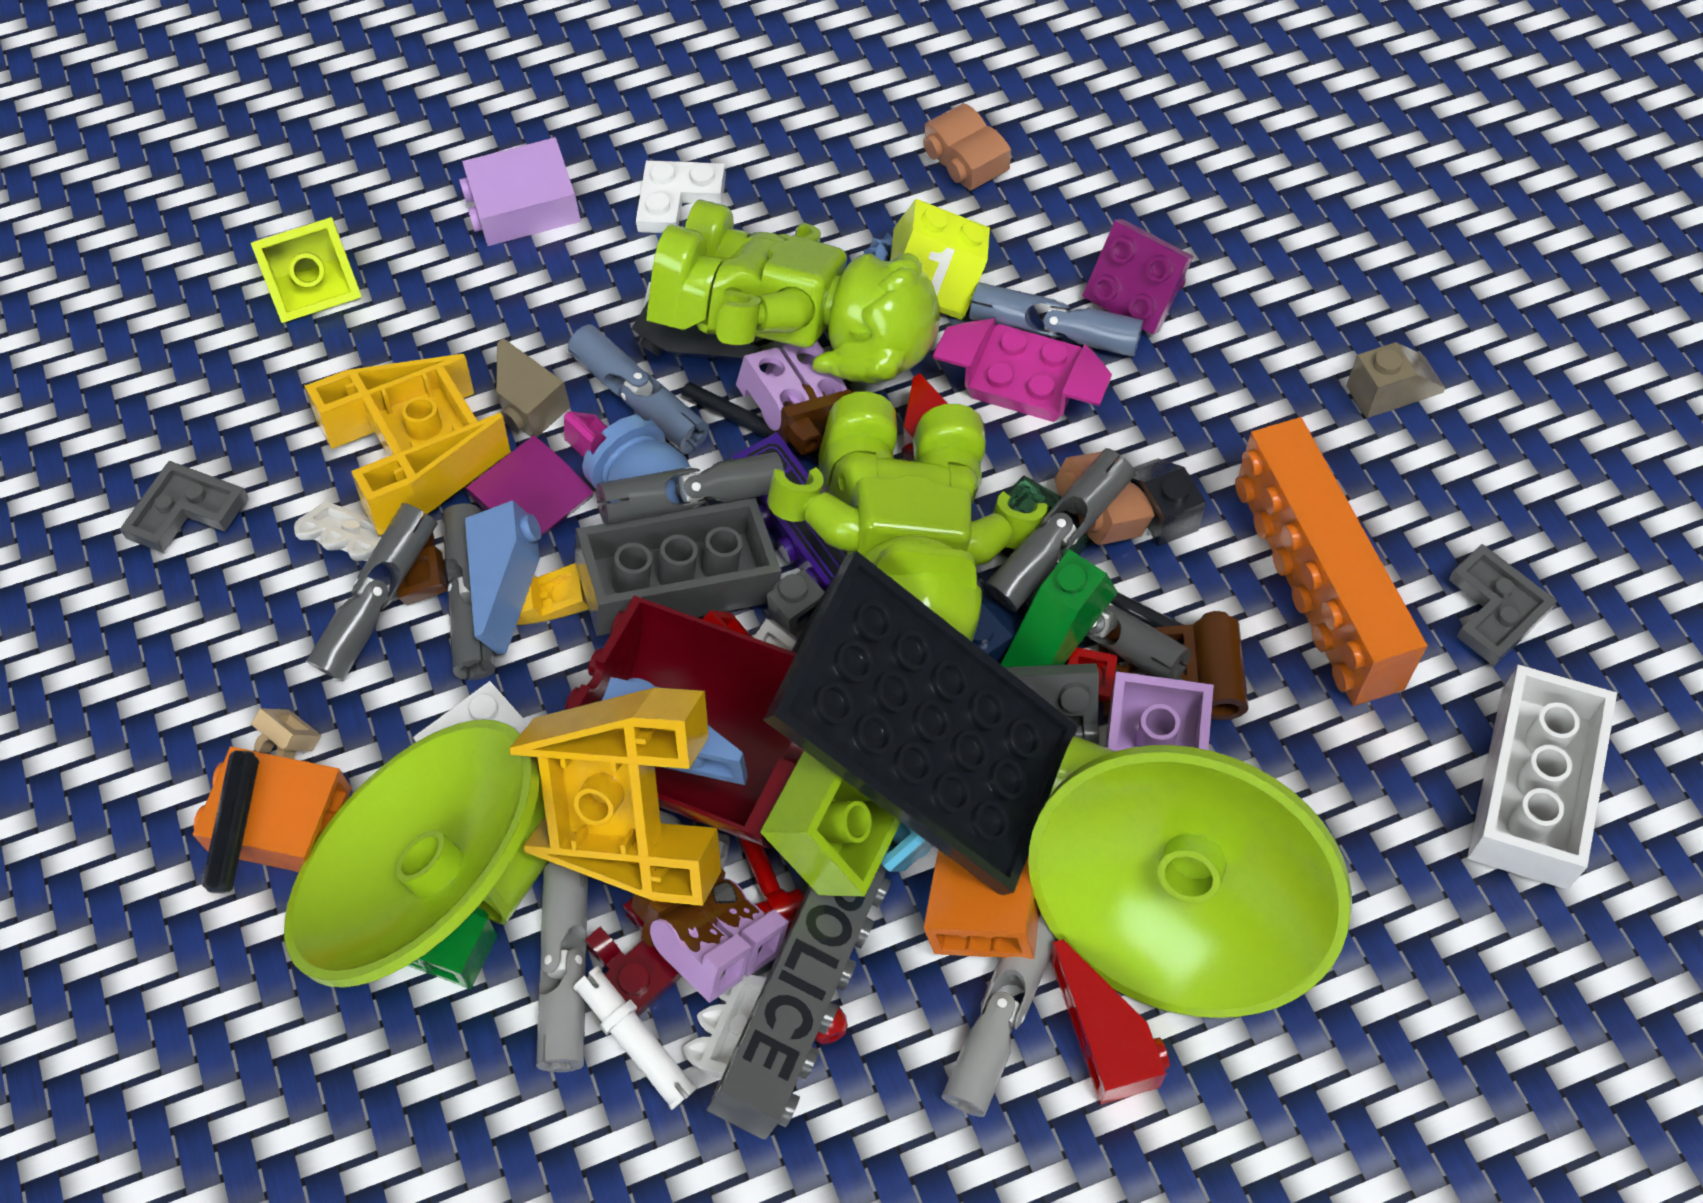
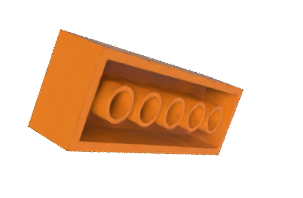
M1302 417L1251 431L1246 450L1242 454L1239 475L1235 479L1237 495L1243 503L1247 502L1254 515L1253 520L1257 534L1262 539L1266 538L1273 552V563L1277 572L1281 576L1285 575L1290 584L1292 599L1296 609L1301 614L1305 613L1312 627V638L1315 646L1320 652H1325L1330 661L1333 679L1337 688L1341 692H1346L1352 706L1405 690L1428 645Z

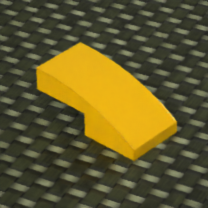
M576 563L539 577L533 576L517 625L544 622L589 609Z

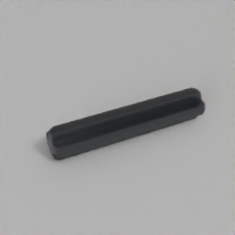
M235 750L228 758L202 880V886L210 893L227 894L234 886L259 763L258 758L250 751Z

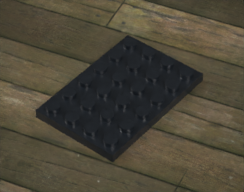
M857 550L845 556L763 719L775 730L1000 895L1014 893L1029 855V845L1034 826L1050 796L1066 750L1078 728L1077 724Z

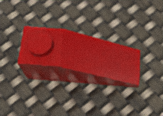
M1064 939L1053 942L1050 961L1100 1105L1160 1088L1166 1076L1165 1069L1170 1067L1169 1057L1160 1037L1153 1038L1148 1023Z

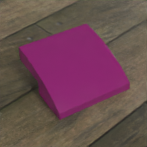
M534 435L465 489L484 511L513 500L528 514L535 516L540 525L541 538L589 501L594 494L590 487L568 464Z

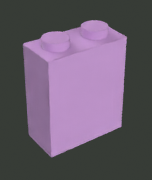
M556 137L462 161L467 178L459 179L466 203L473 201L475 203V207L468 208L474 231L483 230L487 246L581 222L575 193Z

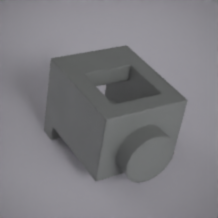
M804 569L797 574L787 575L779 580L772 587L771 591L766 594L768 608L764 610V615L767 619L774 620L798 639L822 598L824 591ZM807 612L810 613V615L797 623L799 617Z

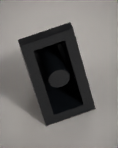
M1159 458L1133 467L1136 476L1131 480V483L1137 485L1145 493L1154 511L1155 516L1147 528L1158 546L1199 531L1206 501L1185 467Z

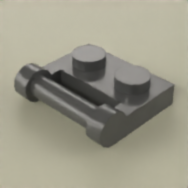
M1096 663L1004 667L1065 716H1081V725H1078L1075 736L1099 745V671Z

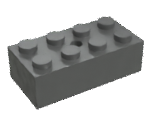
M756 498L692 508L612 524L576 528L575 563L596 636L611 633V627L619 611L626 610L634 595L688 615L699 617L705 616L710 610L726 612L768 604L766 594L771 591L772 587L781 577L782 571Z

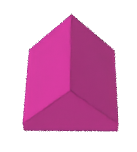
M566 412L564 416V440L583 458L588 449L594 454L598 446L606 439L601 432L607 426L595 414Z

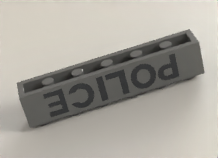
M882 863L865 897L818 895L808 886L706 1111L763 1140H766L777 1124L783 1127L788 1125L800 1099L799 1096L792 1093L799 1077L803 1080L807 1079L819 1055V1050L812 1047L818 1032L825 1035L836 1015L838 1005L831 1002L836 988L842 991L845 989L856 967V962L849 959L854 946L862 948L873 927L874 921L867 917L872 905L877 908L880 906L889 889L891 880L884 877L887 869Z

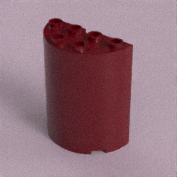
M634 595L626 610H621L616 615L611 627V635L602 649L598 648L592 655L588 667V673L590 676H593L587 685L581 684L580 687H575L571 691L565 704V710L602 701L611 677L627 681L631 678H639L660 688L705 691L708 726L743 752L748 774L746 784L742 785L655 766L659 807L767 849L774 848L760 832L804 750L763 721L796 653Z

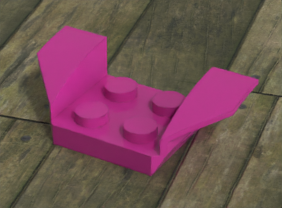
M995 318L947 327L933 354V359L966 368L965 387L969 390L972 399L1051 422H1055L1059 419V416L1064 414L1070 398L1100 406L1112 377V373L1086 344L1081 348L1077 345L999 324L995 326Z

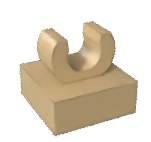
M260 708L251 723L253 727L262 733L255 742V751L270 753L274 744H276V756L294 759L296 751H313L322 736L296 714L286 709Z

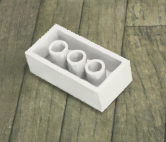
M1517 665L1501 691L1467 857L1468 860L1567 890L1580 877L1588 866L1617 692Z

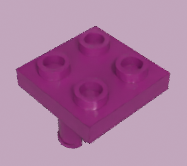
M1123 219L1115 220L1082 297L1112 313L1143 320L1142 329L1154 335L1160 331L1177 292L1184 287L1186 282L1185 275L1194 256Z

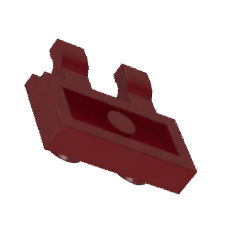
M632 897L623 905L624 909L628 912L626 917L642 932L644 921L631 908ZM601 926L585 939L586 944L589 946V952L608 970L604 974L626 1002L632 1000L637 1006L635 1013L638 1017L683 977L661 956L655 946L651 948L644 940L640 941L631 951L624 955Z

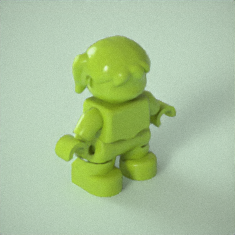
M703 199L697 200L692 206L685 228L673 224L668 225L658 242L652 267L646 321L681 330L696 324L700 331L706 334H716L719 341L730 345L750 344L755 340L756 336L802 348L813 346L828 327L829 340L833 351H826L813 360V370L818 373L832 374L851 382L869 384L891 380L896 375L907 372L915 367L927 355L938 336L940 320L938 298L931 280L922 271L920 260L913 254L904 253L892 261L880 260L873 254H862L854 258L846 267L847 255L844 250L821 243V231L813 225L807 223L799 224L796 227L795 235L792 236L787 234L777 235L769 232H754L751 234L743 230L733 229V213L727 206Z

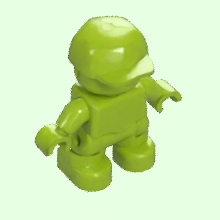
M854 392L843 396L834 403L829 412L819 451V469L815 467L809 471L806 485H798L789 481L783 470L774 468L767 498L769 509L783 520L791 522L806 520L827 545L847 551V555L857 550L970 641H973L982 605V590L977 585L976 566L989 563L1005 547L1016 549L1027 536L1040 528L1042 520L1047 513L1048 505L1046 503H1036L1031 513L1018 512L1008 506L1011 497L1003 491L998 496L992 514L976 521H971V504L982 482L981 463L986 445L984 422L980 414L971 407L961 404H943L926 412L920 419L913 438L915 461L894 459L893 457L897 441L896 410L892 403L884 396L873 392ZM823 484L829 486L828 492L821 493Z

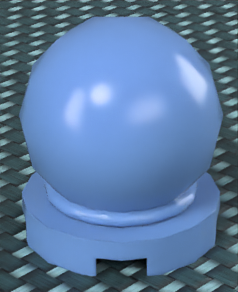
M637 414L622 418L605 428L601 433L606 439L598 446L594 454L589 449L586 451L582 464L584 476L595 489L600 482L691 467L686 456L666 442L664 432L652 419L646 421ZM681 475L673 476L666 483L667 497L672 503L679 505L687 504L683 502L676 491L679 476ZM620 500L610 501V503L620 502Z

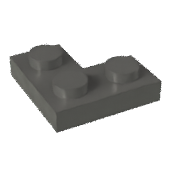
M168 461L123 523L120 531L126 539L163 553L187 518L225 532L249 497L243 487Z
M1481 544L1455 568L1449 578V581L1483 606L1461 628L1457 638L1494 667L1557 603L1556 599L1484 544Z

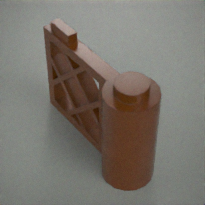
M1212 611L1205 613L1201 619L1191 625L1153 627L1176 641L1184 640V646L1191 649V657L1188 665H1186L1187 675L1183 673L1178 680L1214 685L1212 720H1230L1247 713L1249 705L1240 624L1237 619L1229 616L1226 612ZM1120 623L1105 637L1117 642L1121 633ZM1099 644V652L1109 654V650ZM1118 663L1116 664L1117 672L1133 673L1137 669L1131 663L1125 668ZM1111 699L1110 701L1103 702L1104 721H1108Z

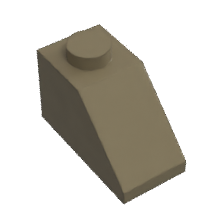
M504 338L497 343L496 393L502 408L501 414L504 422L516 432L522 430L530 437L533 435L538 437L571 407L564 381Z
M1397 342L1358 354L1346 385L1366 418L1442 394L1445 390V386L1425 356Z

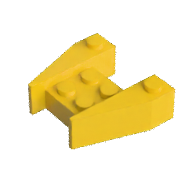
M464 354L350 369L305 385L316 422L331 449L376 433L388 457L351 471L362 507L378 536L384 534L402 503L412 505L423 511L424 514H428L511 453L501 412L477 421L464 400L465 397L474 394Z
M654 687L533 718L509 748L510 755L538 757L545 817L524 844V852L652 901L703 906L722 872L718 829L661 823L655 766L690 769L709 738L705 691Z

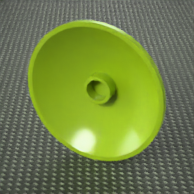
M482 719L458 723L434 732L389 760L370 776L341 806L314 843L307 861L303 863L297 875L287 904L284 922L285 945L293 964L302 973L317 983L330 987L359 986L391 975L425 955L458 928L477 907L489 914L488 919L502 925L509 921L543 871L545 865L549 862L524 852V844L545 817V807L538 758L510 755L509 748L520 736V733L515 728L500 721Z
M1073 736L1058 770L1050 796L1038 816L1029 845L1028 866L1033 894L1045 922L1057 940L1064 939L1113 989L1141 1003L1161 1010L1196 1017L1228 1018L1253 1015L1278 1008L1308 992L1323 979L1337 960L1347 937L1352 912V890L1349 873L1343 855L1323 821L1296 793L1274 777L1250 764L1214 751L1177 745H1147L1114 751Z

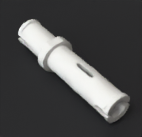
M599 966L592 969L587 978L583 976L572 987L601 1020L600 1028L606 1035L611 1033L669 1104L668 1107L671 1110L675 1109L698 1088L689 1080L635 1013L637 1006L633 1001L629 1000L626 1002L603 974Z

